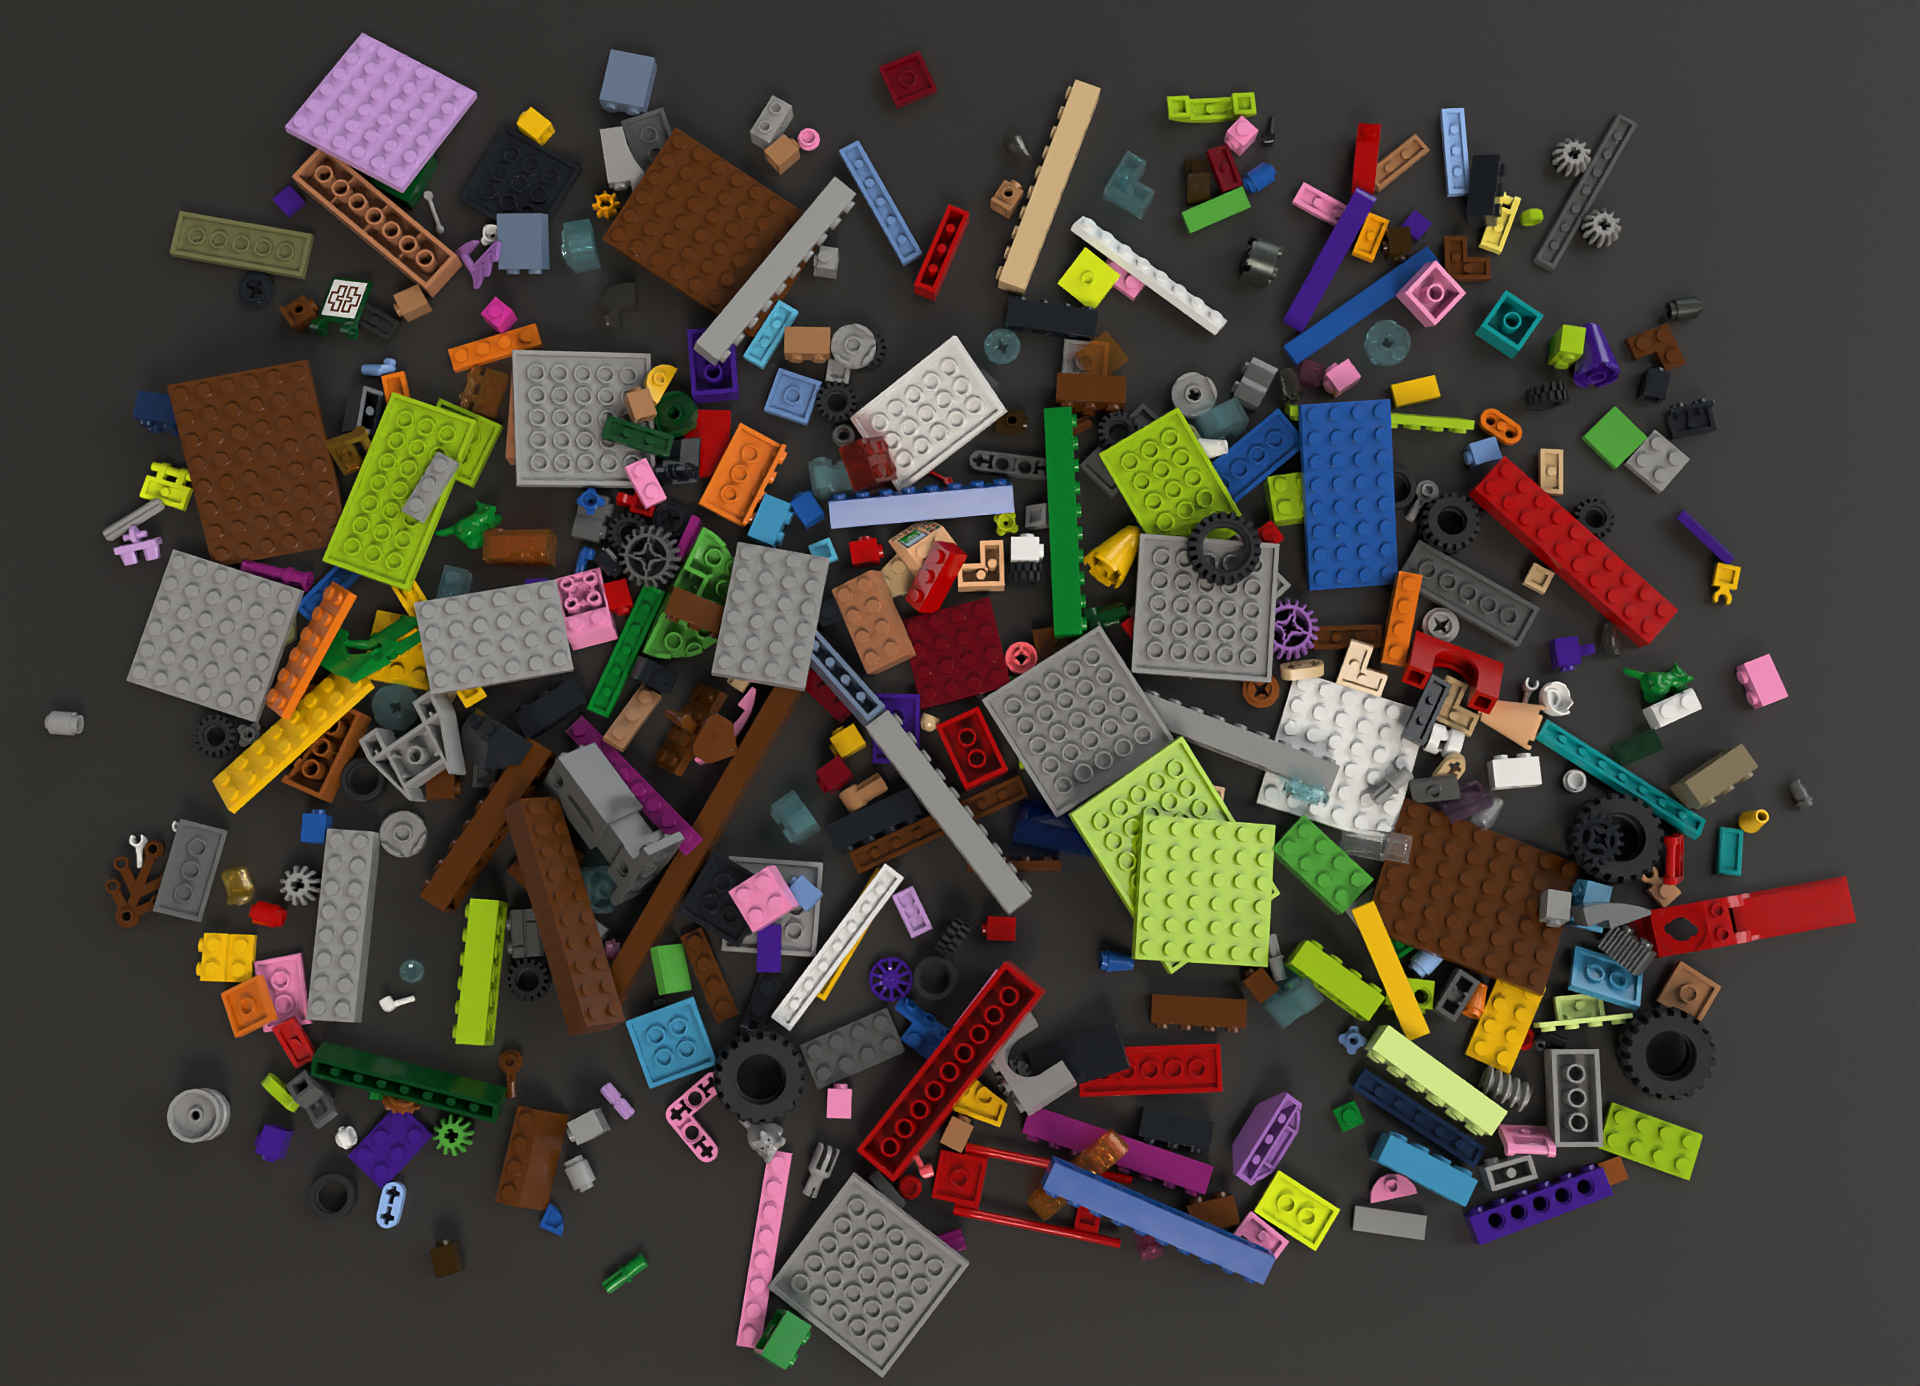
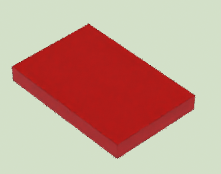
M698 410L696 428L684 435V439L701 438L699 478L712 477L730 442L731 410Z

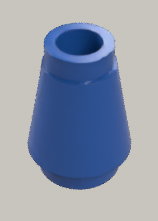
M1110 949L1100 951L1098 957V968L1100 970H1104V972L1133 970L1134 959H1132V956Z

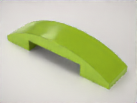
M1254 92L1232 93L1231 97L1189 99V95L1167 96L1166 98L1168 118L1178 122H1224L1237 120L1241 116L1247 118L1257 114Z

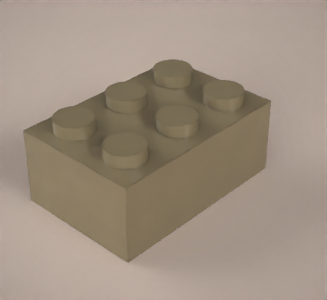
M1741 743L1723 750L1670 786V788L1683 806L1688 809L1694 808L1698 810L1716 801L1715 797L1721 794L1725 795L1735 788L1734 785L1738 782H1744L1754 775L1752 771L1758 768V765Z

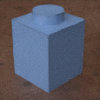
M1495 436L1470 443L1464 449L1465 452H1463L1466 465L1470 466L1471 471L1493 465L1502 458Z
M803 875L799 878L794 876L787 884L799 905L807 912L823 897V894Z

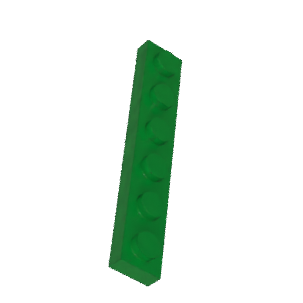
M645 585L643 586L588 704L587 710L605 718H610L626 684L631 668L643 647L667 594L665 591L653 586L646 588Z

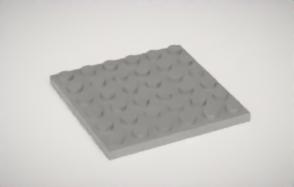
M512 350L516 487L634 488L624 470L626 466L646 458L651 469L655 468V455L601 439L608 415L630 422L623 400L630 389L636 387L645 389L644 379L651 370L650 354ZM653 420L639 424L654 429Z
M1140 533L1131 673L1271 683L1279 544L1261 543L1260 560L1247 578L1230 586H1217L1215 583H1207L1206 579L1202 580L1199 578V574L1192 570L1193 566L1189 564V555L1187 554V543L1190 537ZM1205 538L1203 554L1208 563L1213 567L1229 570L1237 567L1242 562L1245 556V544L1243 541Z
M173 549L126 681L259 723L267 694L272 686L286 641L305 591Z
M1100 625L982 699V702L1056 818H1059L1105 789L1174 740Z
M854 1172L767 1288L883 1378L970 1262Z

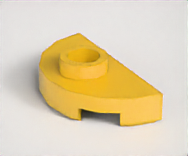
M659 365L651 369L645 376L643 384L645 389L649 388L654 406L660 401L677 368L671 365Z

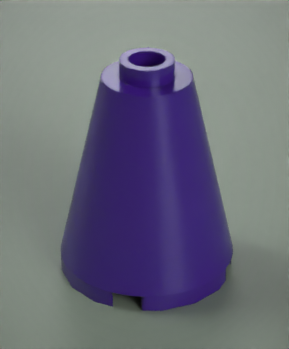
M1593 322L1585 323L1582 325L1583 328H1586L1583 354L1574 365V383L1582 388H1588V385L1592 384L1599 388L1615 382L1621 371L1601 326Z

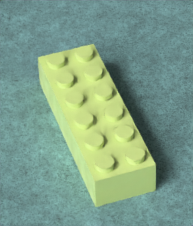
M1379 1025L1363 1047V1049L1368 1051L1367 1056L1371 1060L1387 1065L1386 1070L1397 1078H1405L1407 1080L1405 1084L1416 1092H1424L1427 1095L1425 1097L1426 1100L1435 1106L1439 1105L1446 1108L1445 1113L1456 1121L1465 1122L1466 1125L1464 1127L1475 1135L1483 1136L1485 1134L1492 1136L1508 1113L1389 1025Z

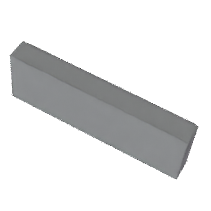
M1354 1205L1351 1229L1424 1240L1427 1216Z

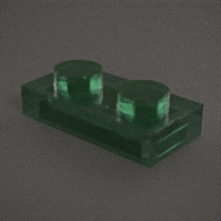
M1654 728L1610 747L1617 764L1622 767L1664 750Z

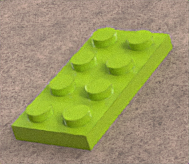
M1609 1102L1603 1122L1604 1147L1596 1148L1690 1181L1703 1135Z

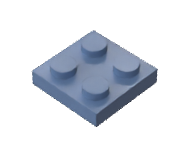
M779 368L764 412L808 426L816 404L817 393H820V388L822 387V382Z

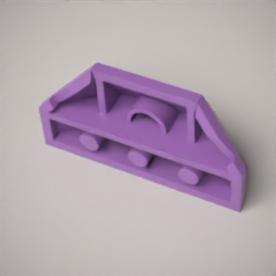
M1284 1091L1257 1104L1232 1144L1233 1174L1252 1186L1256 1181L1274 1172L1299 1131L1302 1103Z

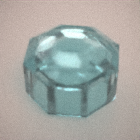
M415 960L402 963L399 971L402 980L412 984L422 980L425 972L422 963Z

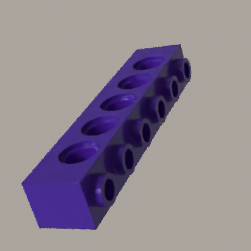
M1593 1163L1587 1164L1579 1168L1580 1172L1574 1174L1566 1172L1558 1175V1180L1551 1183L1549 1180H1545L1535 1184L1536 1188L1530 1191L1527 1188L1521 1189L1513 1193L1514 1197L1508 1199L1500 1197L1492 1200V1205L1483 1208V1205H1479L1469 1209L1470 1213L1464 1215L1474 1243L1478 1245L1488 1243L1614 1195L1603 1167L1594 1166ZM1580 1180H1584L1586 1188L1580 1193L1577 1189V1184ZM1562 1188L1564 1197L1557 1201L1555 1192L1557 1189ZM1539 1196L1542 1200V1205L1540 1208L1535 1209L1533 1207V1200ZM1514 1205H1518L1520 1213L1517 1217L1513 1218L1510 1212L1511 1208ZM1495 1213L1498 1221L1494 1226H1490L1488 1218L1491 1214Z

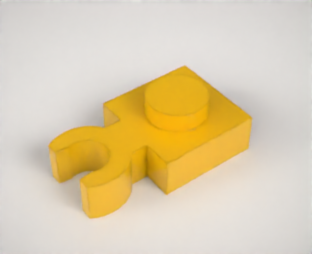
M1723 563L1715 564L1711 586L1718 588L1712 595L1711 600L1713 603L1718 602L1719 595L1724 596V605L1731 603L1732 596L1729 591L1737 590L1741 567Z

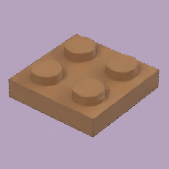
M1678 961L1654 1001L1667 1007L1679 1008L1702 1021L1721 986L1682 961Z

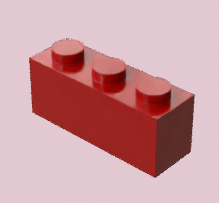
M935 541L905 600L918 612L934 613L938 611L968 555L954 543Z

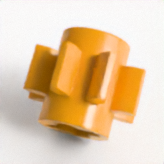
M604 191L600 196L595 195L597 203L592 204L593 210L597 211L598 218L603 216L610 221L611 217L618 215L617 208H621V204L619 201H616L617 196L615 193L609 195Z

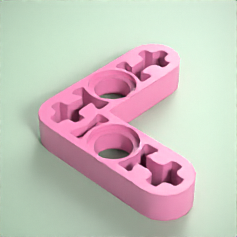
M714 1072L706 1074L666 1110L667 1121L703 1162L714 1160L718 1156L719 1149L715 1141L693 1114L717 1095L715 1087L707 1091L711 1094L708 1098L705 1091L699 1088L700 1084L705 1088L710 1083L709 1077L713 1078ZM693 1091L699 1092L702 1096V1101L699 1105H692L689 1101V1095ZM684 1099L686 1106L692 1109V1111L689 1113L686 1109L681 1113V1120L678 1118L673 1120L671 1117L673 1115L672 1109L678 1110L684 1105L680 1102ZM692 1125L696 1126L699 1130L698 1137L693 1140L686 1136V1129ZM703 1135L706 1138V1140L703 1141L704 1145L706 1147H709L710 1145L713 1147V1150L711 1151V1153L713 1154L712 1157H710L709 1155H706L704 1157L702 1155L704 1149L701 1147L700 1144L697 1146V1148H695V1146L693 1145L694 1143L700 1141Z

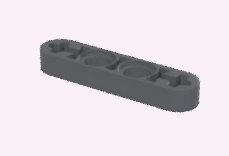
M982 450L973 452L969 458L970 468L977 473L1047 481V475H1045L1043 470H1037V474H1033L1035 463H1039L1038 468H1045L1046 458ZM982 457V461L989 462V457L993 458L992 469L988 468V463H982L981 467H978L973 460ZM1005 459L1009 465L1007 469L999 470L995 465L996 461ZM1021 462H1028L1031 465V470L1023 473L1019 471L1018 465Z

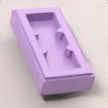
M913 885L892 895L911 938L933 929Z

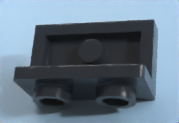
M1706 398L1693 401L1690 405L1684 406V403H1678L1670 406V410L1664 414L1670 441L1717 430L1711 408L1715 405V401H1706Z

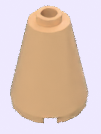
M1497 700L1490 714L1478 711V715L1481 716V722L1523 748L1531 750L1532 746L1528 745L1529 740H1535L1543 718L1542 715H1539L1540 710L1545 711L1546 706Z

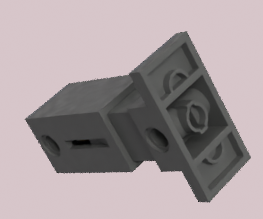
M595 742L587 746L584 744L580 745L570 753L563 752L555 758L553 767L547 772V777L543 782L544 787L552 797H559L563 813L590 849L598 847L611 866L607 873L616 883L615 891L610 897L614 906L650 890L685 838L680 831L672 835L669 833L663 835L660 829L652 832L639 814L643 806Z

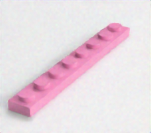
M776 1151L769 1164L766 1163L736 1343L738 1346L755 1348L764 1332L770 1289L767 1287L772 1282L793 1153Z

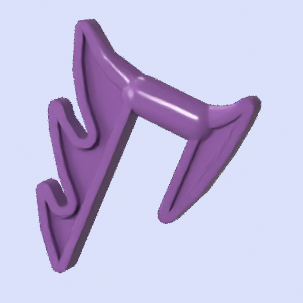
M479 240L467 242L454 252L462 259L470 271L474 289L480 288L484 276H490L493 262H498L501 241H495L475 263L469 254L479 244Z

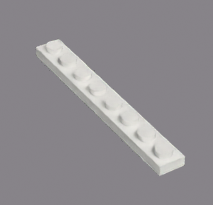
M1082 216L1073 224L1072 232L1208 331L1216 335L1224 327L1227 320L1223 318L1221 313L1209 308L1202 299L1194 297L1187 292L1184 286L1176 284L1168 278L1166 273L1150 265L1147 259L1139 257L1132 252L1129 246L1121 244L1111 233L1099 228L1093 220Z
M884 864L771 1017L787 1030H792L903 881V876L887 864Z

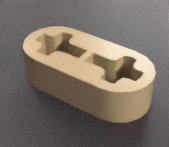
M1309 659L1283 663L1280 665L1281 678L1291 681L1321 677L1324 675V662L1319 659Z
M1459 753L1448 754L1431 777L1457 774L1459 779L1465 771L1466 760L1464 756ZM1456 762H1459V766L1455 765V766L1452 768V770H1450V769H1451V763H1452V764H1455Z

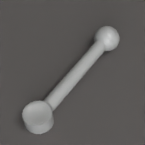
M425 191L424 198L429 203L436 223L435 230L438 234H442L444 227L440 224L432 200L433 194L431 191Z

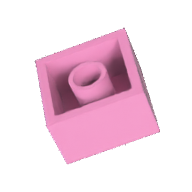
M1435 260L1425 263L1395 296L1424 327L1435 326L1466 292Z
M776 865L767 866L728 891L753 933L761 931L800 906Z

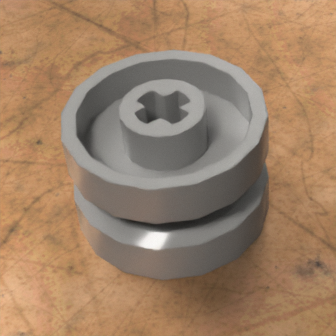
M209 1088L186 1090L177 1095L169 1105L167 1113L168 1126L173 1135L181 1141L195 1143L212 1140L221 1135L227 1128L231 1116L230 1105L225 1096L217 1090Z

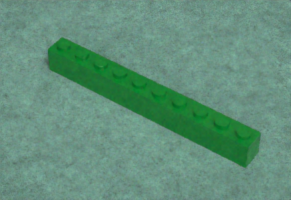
M1071 407L1044 408L1055 639L1080 638L1083 636V631H1087V618L1082 617V608H1086V596L1081 594L1080 586L1085 585L1084 571H1080L1079 563L1084 562L1083 549H1079L1078 540H1083L1082 526L1077 524V517H1082L1081 503H1076V495H1081L1080 481H1075V472H1079V458L1074 459V450H1078V436H1073V428L1077 427V414H1072Z

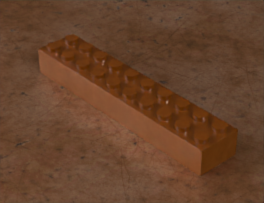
M559 797L518 799L507 807L504 813L569 1035L571 1037L610 1030L624 1022L625 1017Z

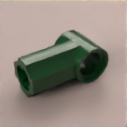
M1123 601L1102 608L1092 607L1082 611V617L1087 618L1086 634L1099 625L1104 631L1107 627L1121 624L1129 619Z

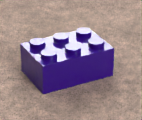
M708 328L687 330L693 400L696 403L740 400L736 345L733 344L729 349L731 354L724 363L719 361L714 366L693 349L697 340Z

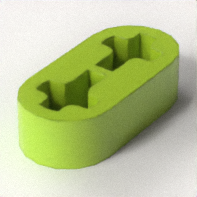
M269 1073L262 1080L261 1085L286 1109L295 1112L300 1105L294 1102L286 1084L277 1076Z

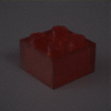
M883 436L862 438L838 448L854 492L875 489L898 479L896 466L891 461L888 453L889 447Z

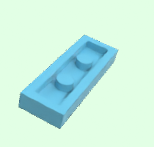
M778 300L744 353V359L764 369L784 338L785 327H791L799 314L798 311Z

